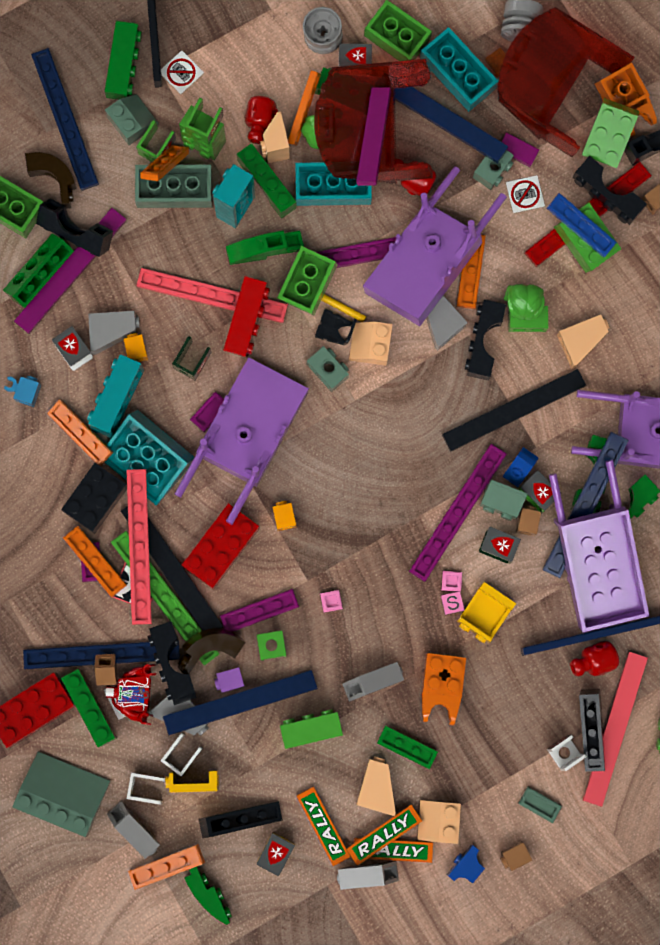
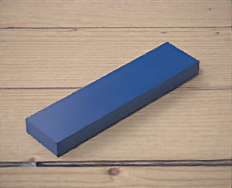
M560 193L547 206V210L603 258L617 243Z

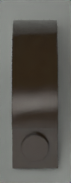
M25 153L29 177L49 176L54 178L60 186L62 205L66 206V209H70L71 202H74L73 191L69 190L77 188L72 173L66 164L59 158L47 153Z
M211 628L200 631L189 638L182 646L186 655L184 654L180 658L178 668L183 674H190L198 660L210 651H222L235 659L246 642L239 635L226 629Z

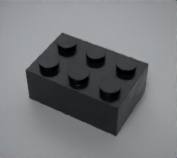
M94 463L61 511L95 534L127 490V485Z

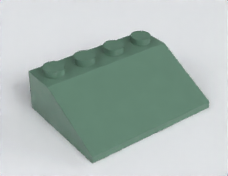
M38 751L12 808L87 837L106 794L110 780Z

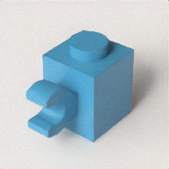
M31 376L26 378L20 377L19 383H17L15 378L7 377L8 381L13 382V386L10 388L4 386V389L7 392H15L13 399L16 402L34 407L41 389L40 383L37 382L38 379Z

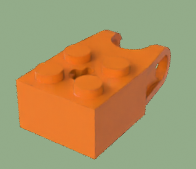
M633 63L594 84L602 100L606 98L638 110L639 115L651 126L657 123V117L649 98L650 95ZM634 128L630 135V138L635 136Z
M432 653L426 654L421 692L423 722H428L431 709L435 705H443L448 710L449 725L454 726L462 698L466 658ZM443 670L449 674L445 681L441 680L442 677H439V673H442Z

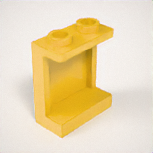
M483 582L457 622L460 623L459 627L467 633L469 631L475 633V638L480 642L490 643L516 603Z
M209 771V783L177 784L175 772H169V776L165 778L166 788H169V793L219 791L218 771Z

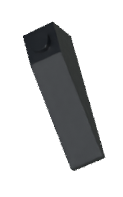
M600 689L581 690L579 700L583 751L587 756L584 758L585 772L605 771Z
M279 801L199 818L202 838L283 821Z

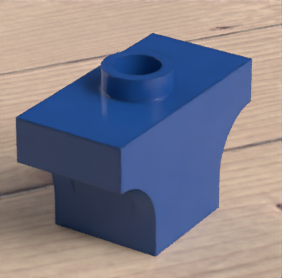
M523 447L502 477L516 487H519L539 458Z
M471 844L464 854L459 853L453 861L455 865L447 873V876L453 881L458 878H466L473 884L485 869L477 860L479 850Z

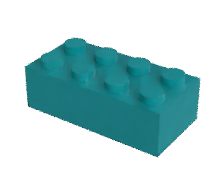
M449 27L420 52L421 61L468 112L497 88L499 81Z
M360 162L295 163L297 206L371 205L372 186L357 185L356 181Z
M233 164L231 169H226L222 177L224 180L220 185H216L212 194L214 195L216 218L236 229L253 202L255 191L253 175Z
M121 354L118 359H114L111 366L113 371L110 376H106L103 383L105 388L102 393L98 394L95 400L96 408L94 411H90L87 421H89L88 425L92 431L112 438L116 433L144 372L140 362Z

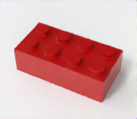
M244 276L223 351L245 358L248 357V354L252 355L255 345L252 343L253 336L257 337L260 328L257 322L259 318L263 317L265 307L262 306L263 301L268 300L270 293L267 282Z
M229 503L182 564L184 569L213 590L260 529L256 523L241 512H239L233 525L227 523L226 520L233 509V506Z
M53 672L0 706V739L6 748L13 747L76 707L57 673Z

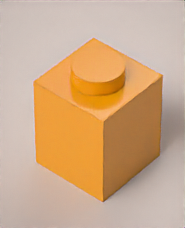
M133 333L127 335V338L123 339L127 357L137 362L147 361L148 356L142 334Z
M287 501L277 502L276 506L272 507L277 531L296 528L292 504H287Z

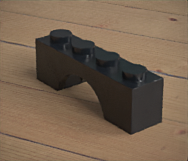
M660 130L649 135H642L627 143L624 152L632 166L660 152Z
M589 156L575 171L572 177L574 182L579 187L587 189L592 198L600 200L608 211H613L618 215L617 218L622 223L631 225L645 209L647 203L634 192L626 195L611 193L602 181L604 167Z
M51 198L40 204L36 221L37 225L58 235L62 239L68 240L75 244V246L89 251L92 255L100 257L109 251L113 236L112 230L99 223L89 229H82L76 226L69 218L66 206Z
M484 299L482 305H478L476 315L479 316V321L474 323L472 332L476 335L474 341H470L468 350L472 352L471 358L466 360L464 370H468L467 376L489 381L494 358L486 352L483 338L490 329L501 326L506 304Z
M172 621L149 628L151 635L147 637L150 646H155L156 653H153L156 664H161L162 671H159L162 683L167 682L168 689H165L168 701L172 700L173 704L177 705L197 698L190 675L176 672L169 664L171 652L179 645Z

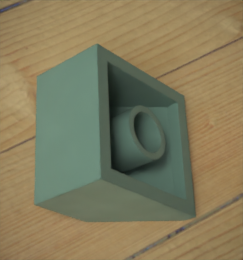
M137 94L121 98L105 109L107 118L128 145L141 138L153 120L159 125Z
M491 480L486 487L480 506L483 507L485 512L491 514L497 512L501 514V518L511 521L518 517L528 493Z

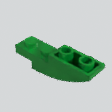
M277 231L226 246L225 249L229 265L266 260L267 256L299 252L301 246L304 247L300 231L288 233Z
M199 866L189 869L191 874L184 877L194 897L213 917L225 925L230 924L229 918H232L229 907H224L222 903L224 896L221 889H216L215 885L207 888L206 885L209 884L205 873L201 874Z

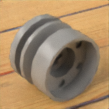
M533 0L506 1L503 15L505 19L502 22L500 35L514 43L530 44L537 42L540 36L541 26L539 23L542 21L544 7Z
M317 7L309 11L305 16L303 32L308 48L318 54H329L335 51L339 44H341L343 37L341 19L338 14L331 8ZM322 31L326 32L324 36H321Z

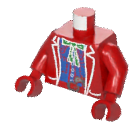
M155 664L135 667L118 679V687H106V698L117 699L116 706L120 708V712L132 721H137L144 725H151V723L147 722V718L149 716L153 717V714L149 713L151 676L156 675V673L151 672V667L156 666Z

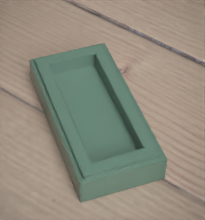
M530 787L526 788L518 802L519 805L551 823L555 821L562 808L558 803Z

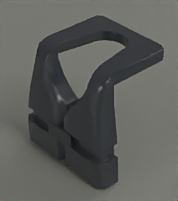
M325 309L315 338L325 339L327 342L345 346L350 341L357 320H347ZM349 326L351 327L349 334L344 340L340 336L338 329Z

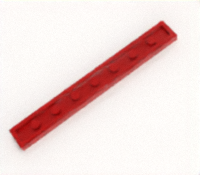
M639 162L609 185L607 189L616 195H626L641 186L652 175ZM593 198L588 202L599 217L608 212L600 200ZM553 229L525 251L524 254L535 267H538L566 244L557 231Z

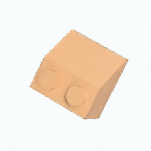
M281 112L276 113L263 133V141H260L262 157L267 159V163L290 159L289 144Z
M381 322L356 323L352 335L349 361L386 366L393 324Z
M420 800L419 817L422 822L418 824L417 840L458 844L461 804Z

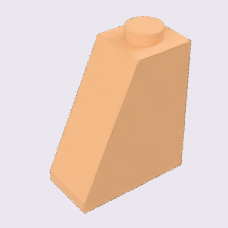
M602 315L558 332L557 337L571 369L576 368L609 332V324L605 318L603 319Z
M374 756L373 760H368L356 805L395 816L389 765L385 764V759Z

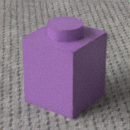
M239 667L217 673V678L214 679L217 690L221 689L222 693L245 687Z

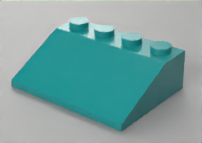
M137 409L128 414L108 442L107 446L113 451V454L105 463L126 481L127 470L146 469L147 498L157 506L187 471L194 456Z

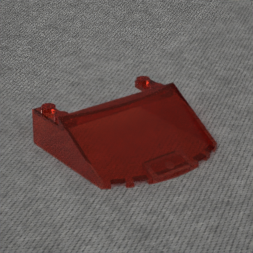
M554 7L535 17L518 33L511 43L499 72L498 101L538 139L542 138L565 154L573 157L579 151L580 146L577 145L573 138L549 123L589 59L610 74H613L630 64L635 57L562 10Z
M417 59L332 67L325 83H322L314 117L317 146L331 174L336 178L357 180L371 89L390 87L391 96L377 182L397 184V181L433 178V170L428 163L396 164L395 88L425 86L431 78V70L427 60Z

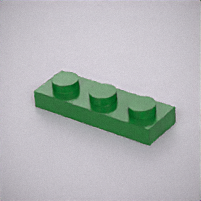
M387 726L384 727L377 741V744L429 770L438 751Z

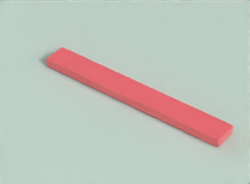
M141 268L136 285L139 288L235 311L240 294L237 291ZM269 299L264 300L262 306L265 307L262 318L283 323L288 304Z
M146 469L127 470L132 625L152 624Z
M632 652L627 654L603 732L605 771H591L582 801L600 807L603 806L646 666L647 657Z

